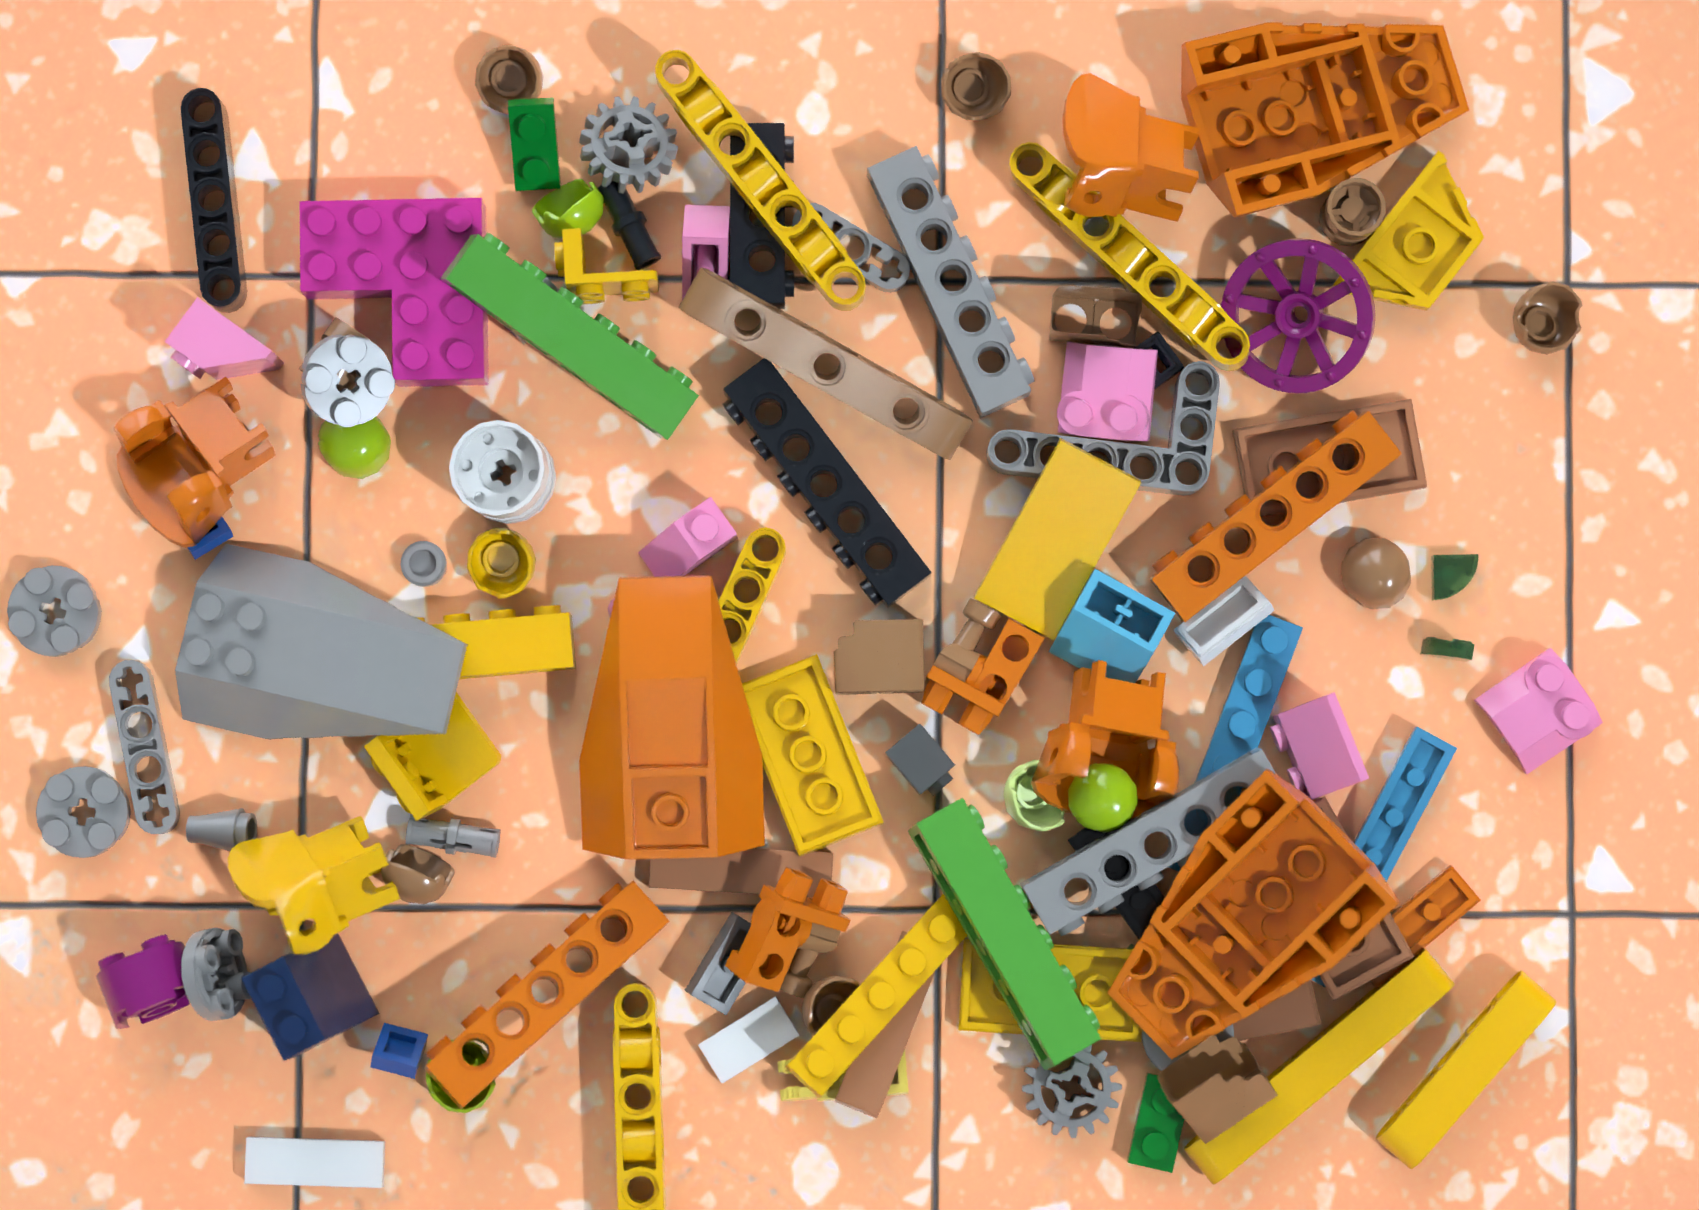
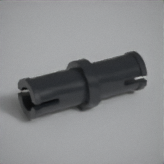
M612 181L607 187L600 185L597 189L602 194L604 204L614 222L611 228L615 236L621 237L635 269L642 270L658 262L661 259V254L657 251L644 225L647 219L643 211H637L627 189L624 193H619L618 183Z

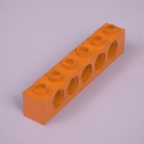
M1354 410L1347 413L1332 425L1336 433L1324 443H1321L1318 438L1311 441L1296 453L1300 461L1292 468L1285 471L1282 466H1279L1262 479L1260 484L1264 489L1251 500L1246 494H1243L1224 509L1228 517L1221 523L1213 527L1210 522H1207L1188 537L1192 545L1185 551L1177 555L1174 550H1171L1152 565L1156 573L1149 578L1181 621H1188L1402 455L1369 411L1362 412L1359 416ZM1340 444L1350 446L1355 453V462L1348 470H1341L1333 463V451ZM1304 472L1313 473L1318 478L1320 485L1317 494L1309 499L1302 497L1296 488L1297 479ZM1268 500H1275L1283 507V518L1275 526L1266 525L1260 517V509ZM1235 527L1242 529L1248 538L1247 547L1239 554L1230 553L1224 545L1225 534ZM1199 555L1208 558L1212 565L1211 575L1202 582L1194 581L1188 574L1189 562Z
M634 881L625 888L619 882L616 883L598 900L603 908L591 918L585 912L564 930L569 936L566 941L557 949L551 943L545 946L530 960V963L535 968L522 980L517 974H514L495 991L501 999L488 1010L479 1005L461 1022L466 1029L453 1041L446 1035L426 1053L431 1061L425 1065V1071L460 1110L670 922ZM606 919L620 921L625 930L624 938L618 942L606 940L600 931L601 922ZM573 949L584 950L591 960L589 970L583 973L572 971L566 963V955L569 951ZM541 979L552 982L557 991L556 999L547 1004L536 1001L531 992L534 982ZM505 1010L517 1012L522 1019V1029L513 1035L503 1033L497 1026L498 1014ZM470 1041L481 1042L488 1051L487 1061L479 1066L469 1065L462 1057V1047Z

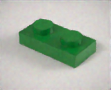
M554 97L508 100L515 191L560 189L561 177Z
M1146 1072L1126 1162L1173 1173L1184 1118L1168 1100L1159 1083V1075Z

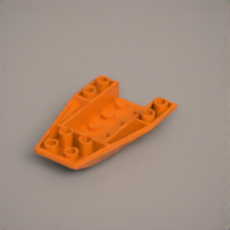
M711 575L619 577L579 759L582 850L628 860L721 857L765 846L762 751Z

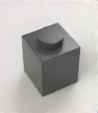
M920 723L885 752L887 758L919 795L928 790L934 796L954 779L948 771L955 764Z

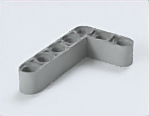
M1203 361L1192 362L1181 371L1175 383L1168 448L1007 429L995 433L990 439L986 450L987 461L993 470L1001 474L1039 478L1045 467L1040 460V451L1047 446L1056 447L1059 439L1062 438L1088 453L1094 451L1103 453L1108 458L1109 464L1132 476L1134 475L1130 470L1131 460L1136 457L1149 459L1154 466L1153 476L1149 479L1141 480L1138 491L1180 496L1192 495L1203 487L1210 474L1220 386L1219 375L1212 365ZM1192 373L1203 375L1209 383L1208 392L1204 395L1192 394L1186 387V377ZM1186 418L1199 420L1204 429L1203 437L1198 440L1187 439L1181 432V421ZM1001 441H1011L1017 445L1020 456L1013 463L1001 462L995 455V446ZM1181 462L1193 464L1199 474L1197 483L1193 485L1182 484L1175 474L1177 464Z

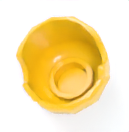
M492 528L478 535L468 549L467 569L473 582L479 590L496 596L498 599H505L523 591L534 576L536 557L533 547L524 536L516 531L507 528Z

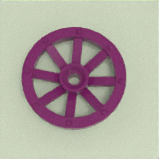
M1303 238L1285 239L1268 244L1255 251L1234 271L1225 287L1221 307L1239 326V308L1275 315L1276 321L1249 336V357L1241 369L1258 383L1286 393L1314 392L1327 388L1343 379L1359 364L1366 354L1375 328V304L1365 276L1347 255L1337 248L1317 240ZM1287 256L1305 257L1299 291H1295L1275 263V259ZM1319 261L1333 268L1344 281L1316 297L1313 291ZM1261 268L1283 300L1278 301L1243 294V291L1250 278ZM1352 292L1357 310V324L1324 313L1323 308ZM1296 306H1302L1307 310V320H1299L1296 317ZM1319 327L1353 338L1349 349L1336 364L1318 330ZM1283 332L1287 335L1277 370H1274L1261 362L1253 354L1252 350ZM1305 337L1321 372L1310 375H1290L1301 339ZM1224 338L1233 358L1237 357L1242 351L1240 342L1234 338Z

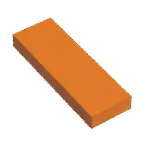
M1449 865L1391 915L1415 957L1479 903L1481 899L1455 868ZM1407 962L1370 982L1375 988H1378Z

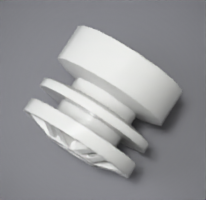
M501 420L479 423L462 435L452 451L449 465L452 487L463 503L491 521L505 524L527 521L541 512L553 495L556 482L553 458L542 442L515 423ZM505 465L517 471L511 475L512 483L506 485L501 480H497V478L503 475L502 467Z

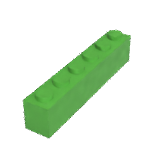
M487 232L484 238H482L478 234H472L440 279L656 436L668 440L699 397L698 394L689 388L693 381L672 366L667 372L653 362L657 355L637 340H634L631 345L617 336L620 328L599 313L595 318L589 316L580 309L584 302L568 289L561 286L558 292L545 284L543 280L547 275L534 264L524 259L522 264L519 265L508 257L506 253L510 248L494 235Z
M962 797L919 821L908 830V833L1043 1069L1047 1070L1099 1041L1101 1037L1097 1030L1100 1029V1024L1093 1010L1088 1005L1082 1006L1074 992L1077 985L1070 970L1064 964L1059 966L1051 952L1054 945L1049 933L1041 924L1036 926L1028 912L1031 905L1026 893L1018 884L1013 886L1005 872L1008 865L1003 853L995 844L990 846L982 832L985 825L980 813L973 805L968 806Z

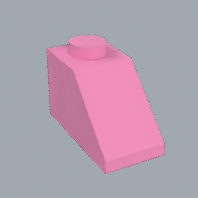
M685 205L682 233V300L701 267L729 280L730 206Z
M709 497L672 523L640 550L638 554L655 577L685 576L737 540L738 536L714 500Z

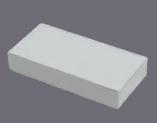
M1244 576L1188 621L1181 623L1174 629V632L1196 659L1205 666L1275 610L1270 601Z
M775 996L699 1043L698 1046L723 1084L800 1036Z

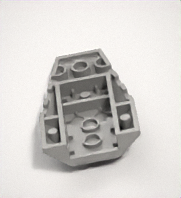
M226 543L196 583L175 668L182 719L268 740L337 736L365 737L368 735L446 734L467 644L311 562Z

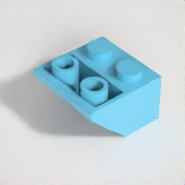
M1094 569L1048 652L1078 669L1084 667L1092 670L1093 662L1097 660L1106 661V678L1136 683L1160 643L1175 612Z

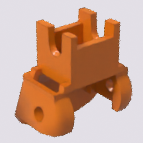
M1091 73L1081 74L1070 88L1064 103L1062 116L1063 136L1067 151L1073 161L1081 167L1072 188L1068 187L1065 193V206L1072 212L1086 217H1101L1104 215L1116 217L1117 214L1124 215L1125 210L1128 209L1178 222L1183 212V205L1166 200V189L1192 193L1199 178V171L1184 168V149H1193L1199 136V128L1146 115V108L1140 106V97L1132 95ZM1090 191H1098V192H1100V194L1096 195V194L1089 193V192H1090Z
M227 377L216 382L179 408L173 401L163 405L159 400L153 405L144 406L127 413L114 427L115 433L122 445L117 453V470L128 496L138 512L154 530L171 543L184 548L196 546L225 512L232 508L229 498L234 492L230 486L276 456L274 448L268 440L252 449L269 437L268 432L262 423L248 432L234 413L241 409L236 397L232 393L226 398H222L233 390L232 384ZM171 417L176 421L177 426L173 427L170 421Z
M1097 660L1092 663V670L1082 667L1074 671L1069 723L1060 724L1058 728L1048 732V739L1031 780V785L1034 793L1047 804L1064 812L1071 813L1068 807V789L1074 777H1086L1089 766L1094 763L1113 764L1126 771L1137 787L1138 805L1131 818L1133 819L1156 804L1174 798L1179 785L1180 774L1176 742L1169 741V731L1160 729L1166 673L1156 672L1151 674V681L1140 679L1136 683L1106 678L1107 662ZM1155 739V747L1148 749L1147 741Z

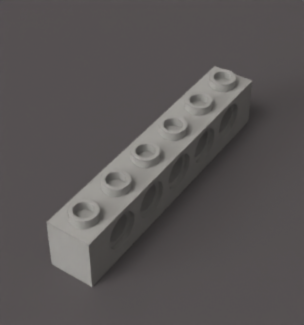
M916 145L868 167L867 178L903 255L909 262L910 270L980 419L1029 397L1031 393L1029 384L1035 382L1031 369L1024 357L1016 359L1010 343L1016 341L1013 331L1006 317L998 319L991 302L997 299L993 288L986 276L978 277L971 263L977 260V255L968 236L959 237L953 221L958 219L957 212L948 194L941 197L934 184V181L939 179V174L930 155L921 156ZM912 189L920 190L926 195L928 202L921 209H909L902 201L904 193ZM928 230H938L943 233L947 243L939 250H929L922 244L921 236ZM949 270L958 271L965 278V286L958 291H948L940 283L941 275ZM966 311L978 312L984 319V327L977 332L964 330L959 323L961 314ZM987 351L996 352L1003 360V368L996 373H987L980 368L978 357Z
M1257 747L1176 793L1174 798L1155 805L1129 820L1120 829L1108 832L1021 882V887L1047 932L1051 935L1058 930L1060 936H1064L1085 923L1082 919V916L1096 908H1098L1100 913H1104L1124 901L1122 893L1136 885L1141 891L1156 884L1164 878L1161 871L1176 862L1182 868L1194 850V846L1201 834L1227 809L1224 804L1225 793L1234 786H1241L1246 790L1266 769L1276 774L1264 751ZM1194 809H1202L1208 818L1206 828L1198 834L1188 833L1184 826L1186 815ZM1154 832H1162L1168 839L1167 850L1158 857L1148 856L1144 849L1146 838ZM1122 855L1126 857L1129 864L1126 875L1117 880L1109 879L1104 871L1106 861L1111 856ZM1074 878H1083L1089 885L1087 897L1080 902H1070L1064 894L1066 884Z

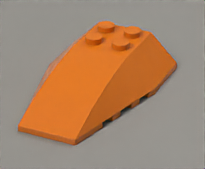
M1266 22L1182 44L1181 101L1189 126L1199 128V136L1195 147L1207 186L1234 218L1317 197L1337 186L1342 181L1351 178L1470 110L1444 25L1386 24L1384 27L1365 26V24L1322 26V23L1283 25V22Z
M1266 769L1201 834L1194 846V850L1179 871L1172 887L1161 905L1157 908L1150 920V924L1135 945L1107 993L1172 1060L1200 1044L1211 1035H1216L1316 976L1332 969L1400 902L1376 865L1307 795L1271 770Z

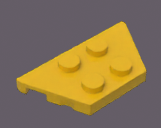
M1439 150L1352 260L1365 276L1374 300L1427 311L1484 239L1476 219L1469 213L1467 201L1461 188H1457L1446 165L1448 161L1445 155ZM1339 276L1331 288L1343 282L1344 279Z

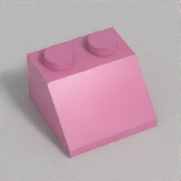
M198 297L165 340L175 350L170 358L199 379H201L205 372L215 380H219L224 377L232 378L279 370L284 364L273 351Z
M1335 692L1273 716L1276 725L1270 727L1271 735L1278 751H1287L1293 766L1287 769L1291 785L1307 795L1311 800L1369 779Z

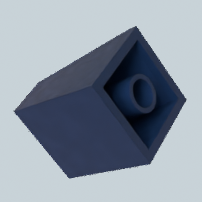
M339 933L333 935L329 943L318 951L308 954H293L291 952L241 978L283 1061L300 1056L380 1014Z

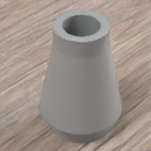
M243 808L201 816L191 815L186 823L187 841L189 843H200L231 851L239 842L257 839L256 816L254 813H246Z

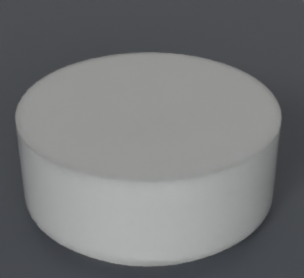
M418 541L405 549L400 565L403 575L409 582L419 587H430L440 582L447 570V559L442 549L436 544L429 541Z

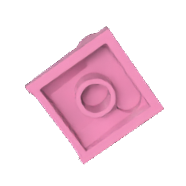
M1068 341L1061 401L1057 408L1058 432L1115 440H1150L1158 350L1099 346Z
M1551 648L1545 650L1474 699L1476 704L1487 714L1517 757L1525 774L1530 773L1580 738L1589 735L1596 727L1603 723L1588 694L1567 664Z

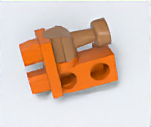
M970 598L963 610V614L969 619L953 643L944 647L926 677L930 681L925 688L921 704L942 715L953 694L958 695L969 702L958 724L979 735L990 723L993 716L999 717L1045 638L1008 619L988 657L978 653L975 649L984 628L993 630L1002 615Z
M786 867L776 887L763 885L758 896L762 900L753 911L751 926L739 951L732 949L725 966L745 983L777 992L782 990L793 996L804 998L806 992L812 986V980L807 977V974L818 953L833 951L838 946L837 941L840 932H846L851 921L841 913L848 890L837 882L822 878L813 898H808L806 896L814 879L801 871Z

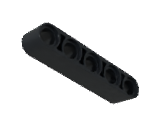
M196 88L189 91L181 102V119L199 285L202 297L214 309L222 313H231L239 310L244 305L247 299V282L229 118L225 105L213 91L207 88ZM200 104H214L215 113L212 118L205 122H198L194 119V112ZM205 148H219L220 157L215 164L208 167L199 164V156ZM213 191L223 192L225 195L223 205L215 211L205 210L204 199ZM219 235L228 236L230 243L227 251L219 256L211 255L208 250L210 241ZM224 279L232 280L235 285L232 296L223 301L216 300L213 295L215 285Z

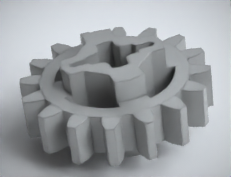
M618 96L614 98L613 108L609 109L607 105L601 102L597 107V116L587 115L584 126L586 129L581 130L579 143L584 145L581 149L580 159L581 161H591L587 172L590 176L598 173L603 175L601 186L607 187L612 181L618 183L619 193H624L627 184H633L637 193H642L645 181L656 187L660 182V173L670 174L673 165L671 160H675L678 146L673 144L677 131L672 128L665 129L668 125L669 116L666 113L656 117L654 115L655 103L651 102L644 109L639 107L638 97L633 96L630 105H624ZM613 126L612 131L604 132L603 138H599L607 127ZM654 151H658L655 158L645 165L644 159L653 157Z
M1092 1045L1071 1056L1073 1059L1069 1067L1058 1072L1048 1069L1044 1070L1041 1063L1037 1069L1025 1067L1024 1072L1033 1077L1032 1083L1022 1085L1021 1089L1023 1092L1033 1094L1034 1098L1028 1101L1025 1106L1027 1110L1039 1108L1041 1112L1035 1121L1039 1126L1050 1120L1052 1121V1134L1057 1136L1064 1126L1068 1128L1069 1136L1076 1138L1078 1127L1084 1126L1090 1135L1095 1133L1092 1122L1096 1119L1108 1124L1110 1120L1104 1113L1106 1107L1118 1108L1119 1103L1110 1098L1111 1092L1121 1090L1122 1084L1110 1081V1076L1114 1075L1118 1068L1116 1065H1108L1106 1067L1103 1065L1108 1055L1105 1050L1092 1055ZM1090 1063L1097 1069L1100 1075L1102 1090L1093 1087L1089 1081L1087 1073ZM1073 1075L1079 1076L1077 1083L1086 1092L1091 1093V1095L1088 1096L1083 1093L1081 1095L1073 1094L1070 1100L1064 1099L1066 1092L1057 1083L1052 1082V1079L1062 1082V1080L1070 1081ZM1041 1085L1053 1091L1056 1098L1053 1112L1049 1110L1042 1098ZM1086 1103L1095 1106L1084 1116L1070 1118L1074 1108Z

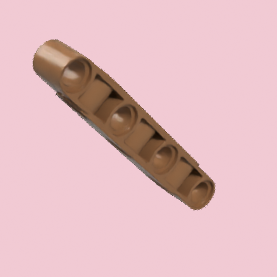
M700 268L679 305V308L692 318L945 459L951 460L973 422L969 416L706 268ZM743 309H752L760 315L761 319L756 328L745 331L736 326L734 322L737 313ZM827 353L835 355L839 359V366L835 372L823 375L815 370L814 363L820 355ZM902 398H910L918 403L916 413L905 419L897 417L893 413L896 402Z

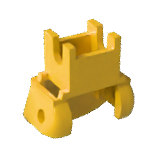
M361 815L309 838L305 834L297 836L292 829L279 834L239 842L231 849L228 856V870L236 889L244 899L253 905L265 908L269 915H279L287 936V943L293 954H308L318 951L329 943L333 935L349 927L348 921L400 899L396 885L393 882L376 888L369 878L381 872V868L387 866L388 862L382 845L379 842L363 848L360 842L370 838ZM304 920H313L312 926L309 929L299 930V926Z

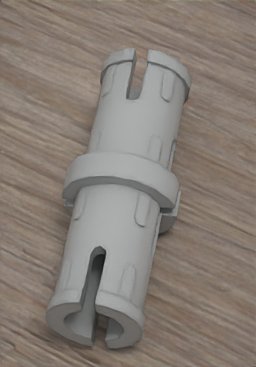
M410 815L405 843L445 849V854L455 855L456 851L496 858L501 829L461 824L460 819L451 818L450 822L426 818L416 821Z

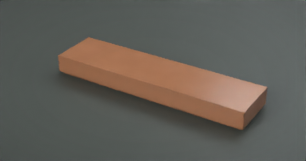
M753 848L721 857L650 859L649 888L760 894L764 884L776 887L785 868L789 867L801 871L814 879L806 896L813 897L820 879L825 878L832 881L833 853L811 852L799 857L796 850Z
M901 932L898 942L905 936L907 932ZM934 973L848 1067L834 1102L876 1119L878 1118Z

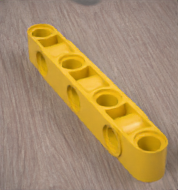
M669 50L663 53L655 66L657 84L681 121L811 284H814L826 301L834 309L840 311H851L857 308L865 296V278L849 257L836 235L723 92L705 75L694 59L681 50ZM673 65H681L689 71V75L684 82L672 84L665 80V71ZM735 135L744 140L745 147L737 155H727L720 149L722 140L728 136ZM792 206L798 209L802 215L798 224L792 227H785L778 223L775 217L781 208ZM841 277H848L856 282L858 291L854 296L843 299L834 294L832 290L833 283Z
M1022 143L1013 150L1010 155L1009 164L1013 180L1033 199L1036 205L1121 284L1130 292L1139 294L1142 303L1187 344L1197 349L1214 366L1223 371L1238 370L1246 363L1250 350L1248 335L1198 284L1120 214H1117L1116 217L1109 215L1101 216L1109 223V228L1103 235L1095 237L1087 234L1084 230V225L1092 217L1074 213L1065 206V193L1068 187L1072 188L1077 174L1059 162L1038 143ZM1027 157H1036L1042 161L1043 167L1036 175L1026 176L1018 170L1021 161ZM1096 191L1089 192L1098 195ZM1167 277L1174 282L1176 287L1171 295L1162 298L1157 297L1151 292V283L1156 278ZM1228 337L1238 340L1242 345L1241 353L1231 359L1220 356L1216 349L1219 341Z
M632 983L619 990L614 1001L613 1071L618 1210H666L660 1027L658 1026L657 1000L655 993L650 987L643 983ZM640 991L646 996L648 1009L644 1015L635 1017L629 1015L624 1010L623 999L628 992ZM640 1083L648 1087L651 1092V1102L644 1108H634L628 1103L626 1090L630 1085ZM645 1176L652 1181L654 1185L652 1197L647 1200H637L631 1195L629 1182L634 1177Z

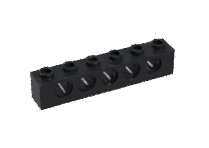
M763 358L723 388L724 395L728 399L722 404L724 409L738 426L745 421L753 431L755 436L749 440L765 462L771 457L775 460L782 470L777 475L779 481L792 497L798 493L801 494L810 506V508L804 511L805 515L819 533L826 529L830 532L837 542L832 547V550L847 569L853 565L856 566L865 578L859 585L874 605L882 601L887 608L891 607L931 576L932 572L772 362ZM764 403H774L782 410V416L777 423L764 425L756 418L757 409ZM793 438L804 440L810 448L807 457L801 461H792L783 453L784 445ZM820 474L832 476L837 483L836 491L828 497L815 495L810 487L814 477ZM846 510H856L861 513L865 523L860 531L846 533L838 525L839 516ZM877 545L886 547L892 556L890 565L881 570L870 567L865 559L866 552L871 547Z

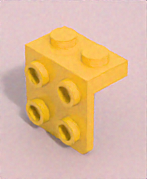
M581 228L562 229L563 242L554 243L556 270H558V277H565L566 288L584 302L583 304L605 302V296L623 295V301L628 302L650 300V293L659 292L658 276L655 270L586 274L585 243Z
M457 692L446 734L378 735L364 746L371 756L370 759L374 769L380 775L386 777L396 791L401 807L409 814H412L416 821L442 809L501 762V754Z

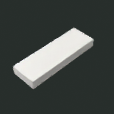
M246 1137L244 1184L383 1188L385 1141Z

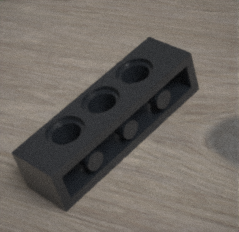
M747 123L784 171L785 163H794V136H785V123ZM733 135L730 136V155H737L744 149L745 142L740 137ZM730 183V282L779 309H785V297H794V270H785V251L766 227L756 226L750 221L749 217L752 209ZM786 206L781 208L775 217L777 222L785 227L794 226L785 225V208L794 207ZM758 251H767L774 256L776 261L770 270L759 272L754 270L749 264L752 255Z

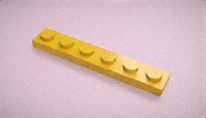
M944 894L934 902L786 1065V1068L818 1098L825 1094L967 936Z

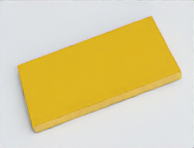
M1060 438L979 585L974 599L1055 640L1140 487L1141 480Z
M817 654L742 683L762 751L763 766L799 857L884 824Z
M964 938L958 1030L1023 1034L970 939ZM1053 944L1054 948L1051 949V952L1059 966L1064 964L1072 973L1077 985L1074 992L1082 1006L1088 1005L1095 1013L1100 1024V1029L1097 1032L1101 1040L1141 1042V1027L1107 993L1133 949Z

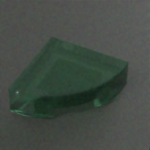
M1479 554L1432 555V601L1443 600L1462 591L1472 580L1476 572Z
M1426 637V639L1422 640L1420 655L1467 662L1473 658L1475 644L1465 640L1453 639L1449 641L1437 639L1436 637Z

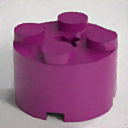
M167 934L159 935L141 944L142 951L125 957L124 952H119L98 961L100 971L97 973L96 978L116 1029L129 1028L127 1022L129 1018L139 1016L141 1024L174 1013L190 1004L182 981L181 965L185 948L183 942L169 940Z

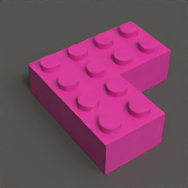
M482 198L299 201L300 292L307 299L392 298L393 377L398 387L489 385L488 313L440 279L472 234H478L482 238L487 234L486 205Z

